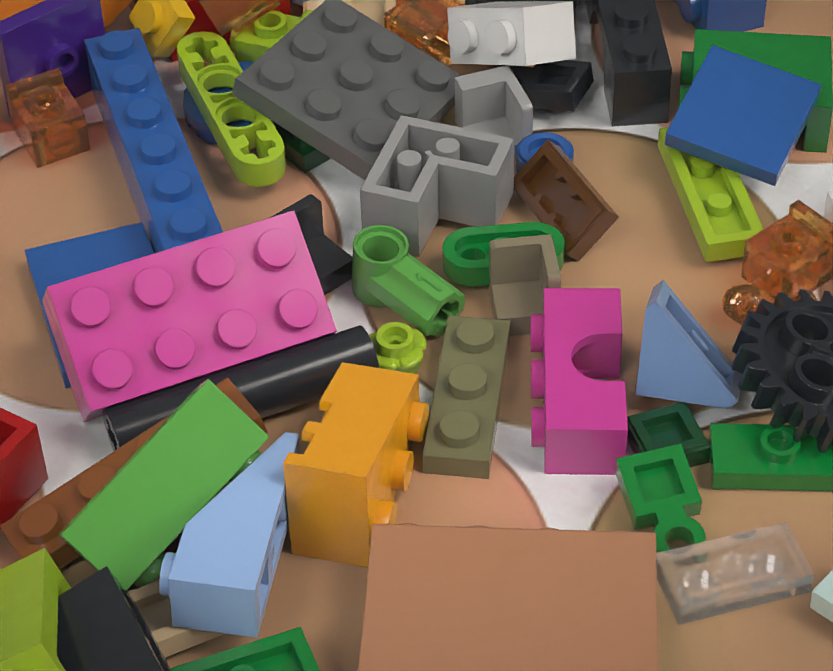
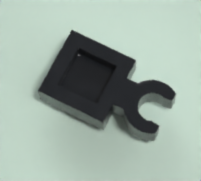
M562 60L535 64L534 67L509 65L531 101L533 108L545 109L551 113L574 112L594 82L591 62Z

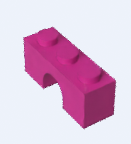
M544 288L543 314H531L530 352H543V360H531V399H543V407L531 408V447H544V474L616 475V458L626 456L628 427L625 381L595 380L620 379L623 336L620 288Z

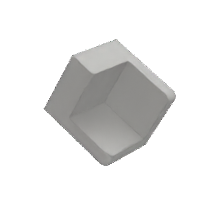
M509 65L455 77L456 125L461 128L514 138V154H516L518 143L523 138L532 134L533 106Z

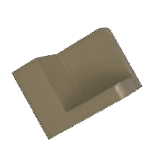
M551 234L495 239L489 243V296L493 317L498 320L511 321L510 336L530 334L531 314H543L544 288H561V274Z

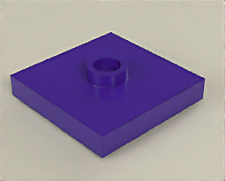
M45 0L0 21V76L9 117L19 126L92 91L84 39L105 34L100 0Z

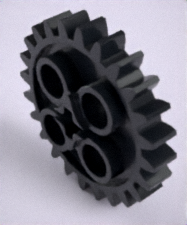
M800 289L794 301L788 295L779 292L774 303L762 299L755 312L749 311L732 347V352L736 354V357L731 367L732 370L742 374L738 383L739 390L756 392L750 406L753 409L770 408L774 412L769 423L772 427L789 423L795 427L793 432L794 441L799 442L807 435L816 438L819 452L825 453L830 444H833V296L829 291H824L820 301H815L805 289Z

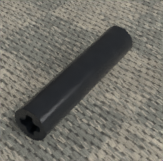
M358 325L105 408L102 413L108 438L113 451L117 450L171 415L207 379L217 385L228 377L259 413L261 418H265L321 399L342 362L379 368L376 351L365 328Z

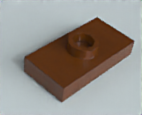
M548 139L514 176V190L541 223L551 225L560 231L565 242L564 252L577 261L582 259L619 218L562 149Z

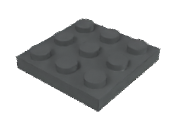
M325 0L235 78L232 95L366 180L400 116L403 115L438 123L455 106V77L462 75L342 0Z

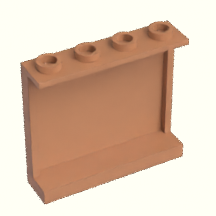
M413 523L372 524L358 671H659L656 533L629 532L625 530H559L549 527L523 529L492 528L482 525L461 527L417 525Z

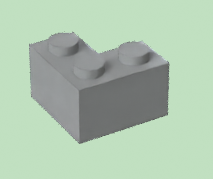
M401 115L360 189L362 229L373 225L392 226L400 230L407 237L409 254L420 257L439 218L471 226L499 225L514 193V138Z

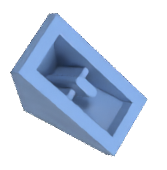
M662 280L653 287L645 310L635 395L726 409L730 408L739 400L741 390L738 388V383L742 375L732 370L730 360L667 283Z

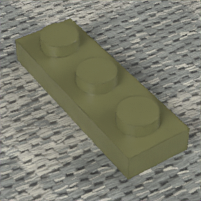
M448 315L422 455L423 473L489 479L510 344V320Z

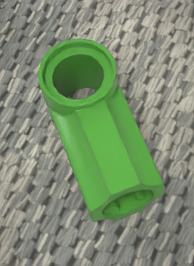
M373 225L362 229L355 236L352 257L353 295L360 302L368 306H388L426 336L432 335L438 339L445 334L448 315L459 316L464 310L465 294L410 255L408 239L400 230L387 225Z

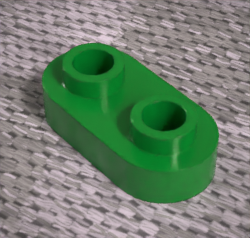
M541 222L461 228L449 234L443 242V271L450 280L460 285L469 287L489 285V243L492 240L548 234L552 235L559 269L561 270L564 264V237L555 227Z

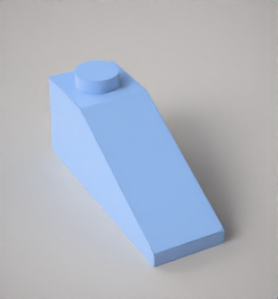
M285 432L185 524L177 552H166L160 571L159 591L161 595L170 597L173 627L258 638L289 525L283 462L289 452L300 454L299 434Z

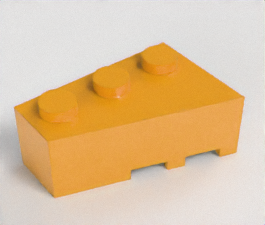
M342 362L320 399L319 410L325 411L321 423L307 421L302 430L301 441L310 442L304 454L289 452L283 462L291 551L295 555L368 568L372 524H396L397 503L393 501L397 490L406 492L409 487L414 461L413 452L410 449L413 441L423 442L429 419V404L420 402L419 374Z

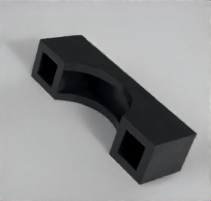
M585 0L589 23L599 24L604 66V93L612 127L668 123L672 67L655 0Z

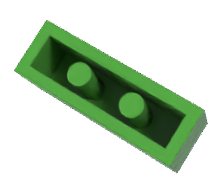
M207 379L184 400L58 535L95 570L99 571L107 566L126 591L132 584L137 588L148 585L160 574L165 556L162 552L181 532L183 533L185 524L203 509L228 481L232 482L261 455L258 449L270 436L213 382Z

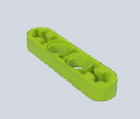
M206 31L193 32L184 36L177 44L180 76L234 176L241 183L255 187L269 186L278 182L286 171L285 147L271 119L233 96V90L225 93L208 92L213 88L219 87L233 88L235 78L243 72L227 42L222 36ZM203 59H205L207 63L212 64L205 67ZM238 120L253 122L244 127H230L226 125ZM256 148L259 159L254 153L249 154V150Z

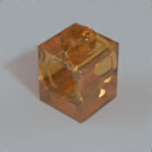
M405 0L384 13V27L448 66L451 64L448 41L447 8L465 6V4L458 0Z

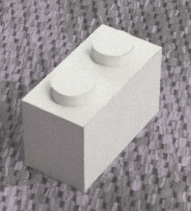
M573 1L489 2L447 8L451 64L528 66L576 58Z

